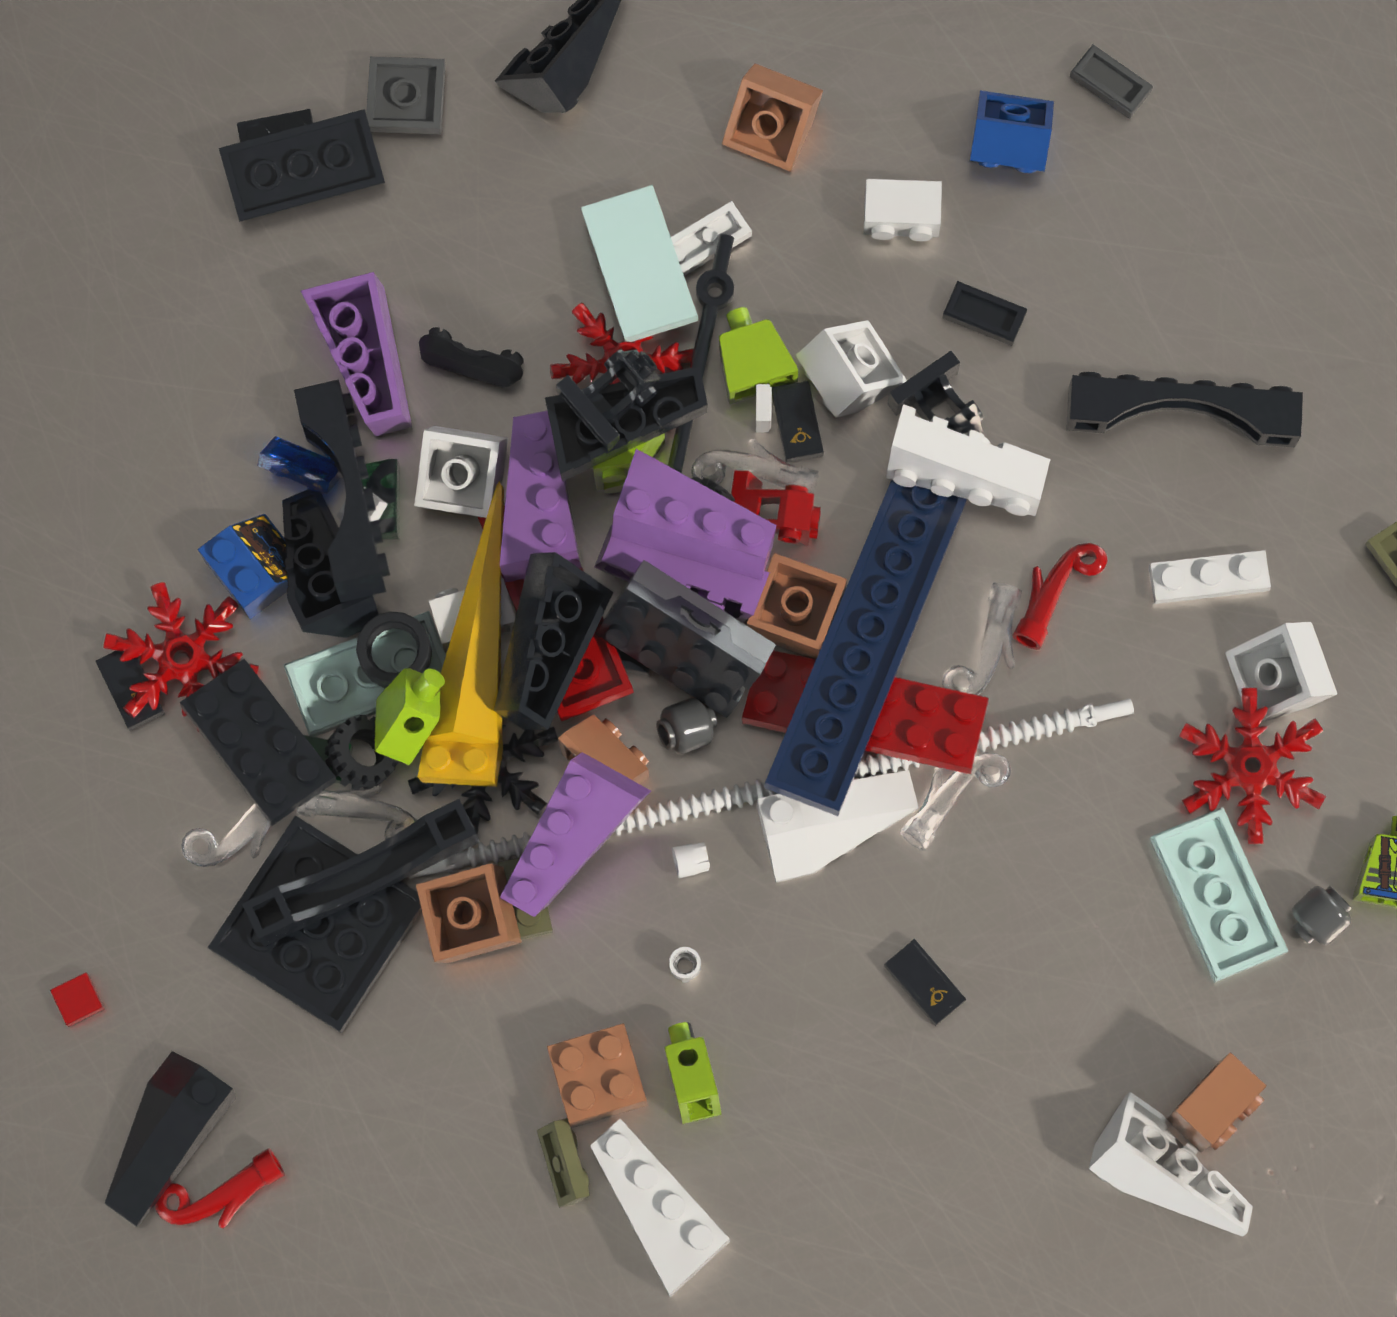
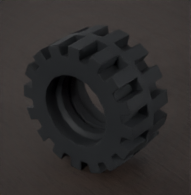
M360 715L357 719L355 716L349 718L333 732L327 741L329 744L325 747L324 754L329 755L325 760L326 765L333 767L332 773L335 777L339 776L342 778L340 781L341 785L346 787L349 783L352 784V790H359L361 787L364 790H369L374 786L377 787L389 777L399 763L395 759L375 752V716L368 720L367 715ZM351 740H363L372 747L376 756V762L373 766L361 765L355 761L349 750Z

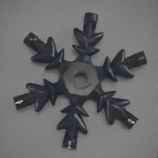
M554 726L534 734V730H524L519 739H517V735L514 732L509 744H503V754L497 783L501 784L502 798L509 791L515 810H519L523 802L539 816L548 805L547 802L531 791L538 788L539 783L530 780H518L524 772L509 773L507 762L512 757L526 762L523 754L544 757L545 754L539 747L558 741ZM418 777L408 780L413 795L433 787L432 795L437 796L446 786V784L422 783ZM450 784L452 789L455 787V784ZM471 785L469 790L461 794L462 797L468 798L462 805L478 836L480 817L486 821L491 819L484 800L492 801V798L485 791L487 786Z

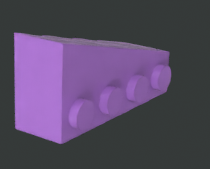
M371 272L300 290L368 428L375 436L412 428L385 289L375 273Z
M548 411L513 417L500 555V568L505 583L525 579L530 554L556 552L578 568H582L566 480L562 482Z
M636 449L613 514L611 537L762 580L773 547L777 525Z
M612 525L610 526L594 568L628 582L642 561L645 560L743 623L754 615L770 572L765 571L762 580L744 576L611 537Z
M583 752L571 759L500 898L533 917L538 915L554 900L586 862L601 848L604 842L647 797L651 790Z

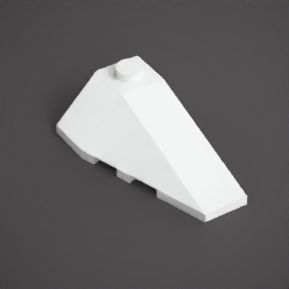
M909 770L854 779L839 816L781 794L757 799V810L776 883L816 873L831 861L853 850L860 843L876 833L882 832L919 808Z
M1129 1092L1095 1143L1089 1169L1101 1180L1110 1183L1121 1192L1243 1237L1248 1232L1253 1206L1218 1171L1209 1172L1195 1156L1198 1150L1190 1142L1183 1146L1167 1129L1171 1123L1160 1112Z

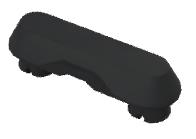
M439 327L431 328L429 334L422 336L419 340L421 359L429 365L504 388L519 381L523 376L521 365L524 363V359L518 352L511 354L512 350L510 349L503 350L500 355L486 350L476 351L469 349L462 343L452 340V336L447 330L443 329L440 332Z

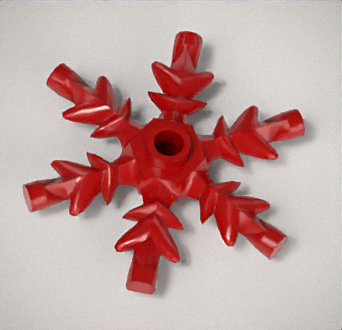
M580 303L572 310V314L585 327L578 328L577 332L583 336L595 339L589 345L603 347L604 356L596 360L586 353V360L575 355L567 354L566 357L570 362L569 364H550L551 379H561L569 375L573 376L572 380L578 384L589 375L590 381L593 382L598 373L604 374L608 370L604 363L620 349L624 352L637 350L640 353L643 351L641 342L650 340L653 336L633 342H616L613 340L614 327L608 331L606 330L604 314L599 313L595 319L584 303ZM675 342L662 353L661 347L658 345L652 354L647 355L655 362L657 370L665 373L664 366L673 371L683 370L682 363L691 364L694 348L678 351L679 343ZM617 378L611 384L619 383L620 380Z
M165 582L157 583L150 587L157 607L148 606L147 610L162 622L154 626L166 632L164 642L154 644L147 633L145 641H143L130 628L126 629L127 638L106 633L103 648L123 651L124 653L120 657V661H129L141 656L140 664H143L151 657L159 663L157 673L143 674L148 681L138 682L129 687V690L137 692L123 707L131 717L135 718L148 702L151 709L155 710L159 703L160 690L165 695H168V681L172 679L179 680L183 684V688L179 692L178 698L188 697L204 686V684L197 682V675L200 671L208 669L215 679L218 677V672L222 674L238 663L243 656L242 652H235L222 657L223 649L213 656L208 655L204 651L206 641L220 640L214 633L233 628V624L225 620L239 607L234 599L228 596L216 611H213L212 606L207 604L204 609L203 622L201 623L195 618L196 632L188 635L179 629L185 619V616L177 618L181 599L176 598L170 602ZM179 653H184L188 656L189 661L185 664H178L174 661V657ZM249 664L257 674L259 665ZM182 709V716L185 717L187 715Z
M1242 688L1243 710L1237 707L1232 709L1235 717L1243 726L1235 727V730L1244 737L1243 743L1240 746H1229L1226 734L1223 735L1220 741L1211 724H1206L1205 733L1188 723L1182 729L1179 737L1198 745L1192 751L1193 755L1213 754L1210 762L1224 759L1228 764V771L1224 776L1212 772L1210 774L1214 780L1194 781L1193 785L1200 790L1183 799L1182 802L1190 814L1207 802L1209 810L1214 811L1222 794L1229 800L1231 787H1242L1247 796L1237 806L1246 807L1238 818L1237 825L1242 826L1248 823L1247 839L1249 845L1264 844L1262 823L1272 825L1273 823L1271 817L1262 806L1271 805L1268 800L1261 796L1262 789L1265 786H1276L1279 799L1285 792L1290 803L1296 809L1300 806V799L1317 809H1320L1326 795L1307 787L1313 782L1312 777L1292 778L1295 770L1281 773L1277 769V761L1280 757L1294 760L1295 758L1291 752L1311 751L1312 747L1305 742L1322 733L1323 729L1316 718L1298 730L1296 722L1291 721L1283 738L1276 732L1274 745H1263L1258 736L1268 726L1259 725L1267 714L1268 708L1263 706L1257 709V688ZM1250 758H1255L1260 762V769L1255 773H1251L1245 768V762Z

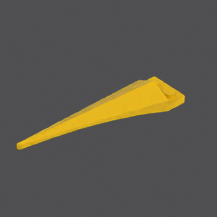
M500 481L496 484L441 670L445 684L440 689V718L423 744L417 776L422 783L497 787L503 754L502 715L494 711L501 681L502 571L500 568V555L503 533L504 488Z

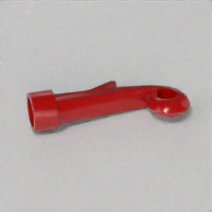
M1092 543L1078 544L1070 548L1060 557L1044 582L1039 566L1033 568L1029 605L1024 618L1020 619L1012 635L1018 643L1033 650L1041 649L1048 635V624L1072 569L1074 568L1079 573L1087 576L1099 574L1106 567L1108 561L1104 549ZM1088 556L1095 558V561L1092 564H1084L1081 559Z
M268 1148L252 1158L253 1162L193 1204L190 1205L188 1192L183 1186L171 1183L154 1206L161 1219L176 1225L194 1223L224 1209L218 1222V1226L223 1229L237 1210L255 1192L266 1184L270 1185L285 1176V1173L275 1154ZM173 1194L179 1197L178 1210H171L168 1207L167 1201Z

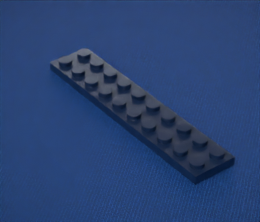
M891 480L764 785L765 789L839 816L968 499L954 495L949 497L939 496L930 489L919 486L904 487Z

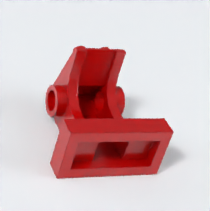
M734 470L731 495L735 499L733 502L757 515H760L762 505L779 504L777 519H766L777 525L775 534H778V540L792 544L801 542L803 545L809 546L810 538L817 539L821 507L814 506V494L808 493L806 487L787 485L785 490L762 489L763 482L750 471Z

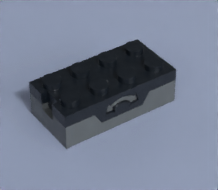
M645 560L642 561L614 601L595 633L726 718L737 706L746 688L749 690L760 676L776 646L772 641Z

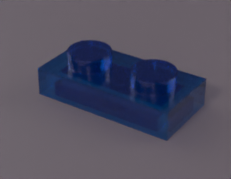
M277 436L260 452L257 466L269 470L276 476L286 477L305 485L312 491L322 492L326 495L342 477L335 464L329 458Z

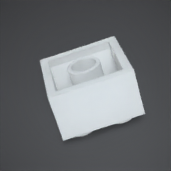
M868 320L823 329L796 354L797 359L803 366L805 375L813 382L823 398L824 405L833 413L835 418L858 413L889 395V392L907 381Z
M432 426L424 430L414 506L486 518L496 484L499 481L500 483L502 482L508 437L440 426Z
M1312 622L1285 623L1225 652L1241 699L1242 688H1257V709L1263 706L1268 708L1262 722L1309 708L1337 695Z

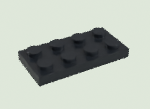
M365 109L219 148L239 222L385 183Z
M245 659L180 702L183 711L271 826L336 782L335 775Z

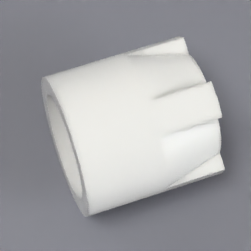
M704 842L672 848L678 878L709 871L710 864Z
M690 947L676 949L669 959L670 972L682 982H690L701 970L699 954ZM687 959L692 962L693 968L690 972L682 973L679 971L677 966L681 960Z

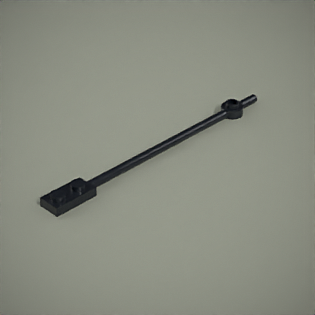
M720 234L712 270L704 272L696 284V296L699 303L703 306L690 368L700 366L702 380L718 310L727 307L734 296V283L727 274L734 237L727 234ZM716 287L722 291V294L718 297H712L708 294V291ZM693 420L676 427L667 466L682 473ZM616 648L626 672L648 676L650 670L648 667Z

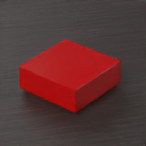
M87 972L50 990L68 1027L105 1009Z

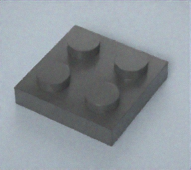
M370 56L366 116L371 132L441 134L445 60Z

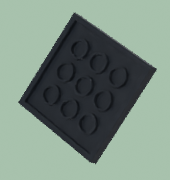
M295 815L209 944L208 949L342 1033L422 909L418 892L399 881L264 947L258 940L242 903L277 886L313 875L358 855Z

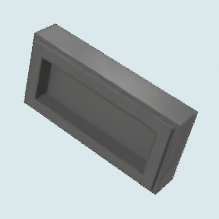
M1092 44L1070 73L1072 79L1129 119L1153 89L1150 83L1094 44Z

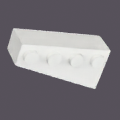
M903 404L891 447L886 474L887 479H891L896 484L904 487L919 486L930 489L939 496L949 497L954 495L966 498L978 506L993 505L1005 508L1011 514L1025 516L1027 514L1036 516L1050 459L1005 442L998 444L996 447L990 444V441L984 437V434L973 430L963 434L947 428L949 421L933 416L931 422L914 416L916 409Z
M619 1119L590 1147L671 1297L730 1242V1239L627 1125Z

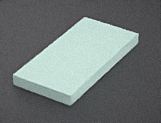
M653 185L581 207L625 342L640 340L698 321V315Z
M427 611L413 617L426 629L430 640L432 657L429 668L441 673L446 654L431 614ZM392 628L383 631L376 637L372 644L371 654L373 661L380 669L386 672L397 673L413 664L417 656V645L410 633L402 629ZM357 638L284 664L309 736L315 737L337 729L343 722L353 716L357 719L360 715H367L369 717L376 714V699L385 688L373 683L363 672L356 653Z
M1223 807L1150 837V841L1214 983L1288 952Z

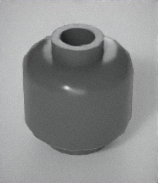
M689 698L665 707L662 710L660 720L656 723L658 736L666 749H672L678 754H685L711 743L714 736L713 728L717 727V718L713 709L709 706L705 707L696 698Z
M1315 886L1292 908V914L1297 920L1293 929L1308 944L1315 939L1320 944L1328 945L1350 925L1351 917L1348 912L1352 907L1331 886L1326 890Z

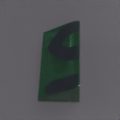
M398 459L367 463L369 478L362 479L363 486L366 488L371 487L372 493L388 503L378 520L383 540L399 539L400 465Z

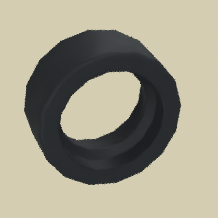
M386 612L376 615L364 625L357 638L356 653L363 672L373 683L383 688L392 683L400 673L386 672L380 669L373 661L371 654L372 644L383 631L392 628L402 629L410 633L415 639L417 656L413 664L408 668L423 673L431 664L432 647L427 631L417 619L406 613Z

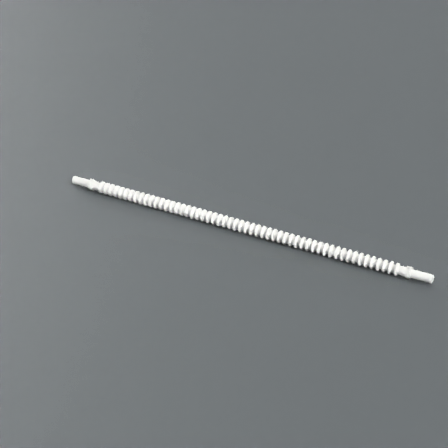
M1131 699L1095 707L1092 704H1087L1082 709L1073 712L1065 709L1062 715L1054 711L1052 717L1043 714L1040 720L1032 716L1030 722L1021 719L1018 725H1015L1013 721L1009 722L1008 727L999 724L996 730L988 726L986 732L981 731L977 749L984 753L988 746L996 750L998 744H1002L1006 748L1010 741L1017 745L1020 739L1029 742L1032 736L1039 740L1042 734L1051 737L1054 731L1061 735L1063 729L1073 732L1074 727L1078 726L1094 727L1100 721L1134 714ZM867 754L866 759L861 760L855 777H859V779L865 778L864 775L866 774L875 776L876 772H881L883 775L887 773L888 769L897 772L898 767L908 770L910 764H914L918 768L920 763L877 754V757ZM757 779L755 785L745 782V787L742 788L735 784L733 790L723 787V792L720 793L713 789L711 795L701 792L698 798L691 794L689 800L679 797L676 803L669 799L667 805H661L660 802H657L654 808L647 804L645 805V810H639L636 807L634 812L614 832L617 836H620L622 830H627L628 833H631L634 827H638L639 831H642L644 825L654 828V823L660 822L664 826L666 820L676 823V818L682 817L686 821L688 815L693 814L695 818H698L700 812H704L708 816L710 810L715 809L717 813H720L722 807H726L730 811L734 804L742 808L744 802H749L750 805H753L756 799L778 793L765 789V782L761 783L760 779ZM524 832L522 838L512 835V840L506 841L502 837L500 843L495 844L494 840H490V845L484 846L480 842L478 848L473 849L471 846L465 851H461L409 876V879L448 871L449 874L456 873L458 869L471 865L472 868H476V864L482 863L486 865L490 860L498 864L497 862H499L500 858L510 860L512 855L519 858L531 836Z

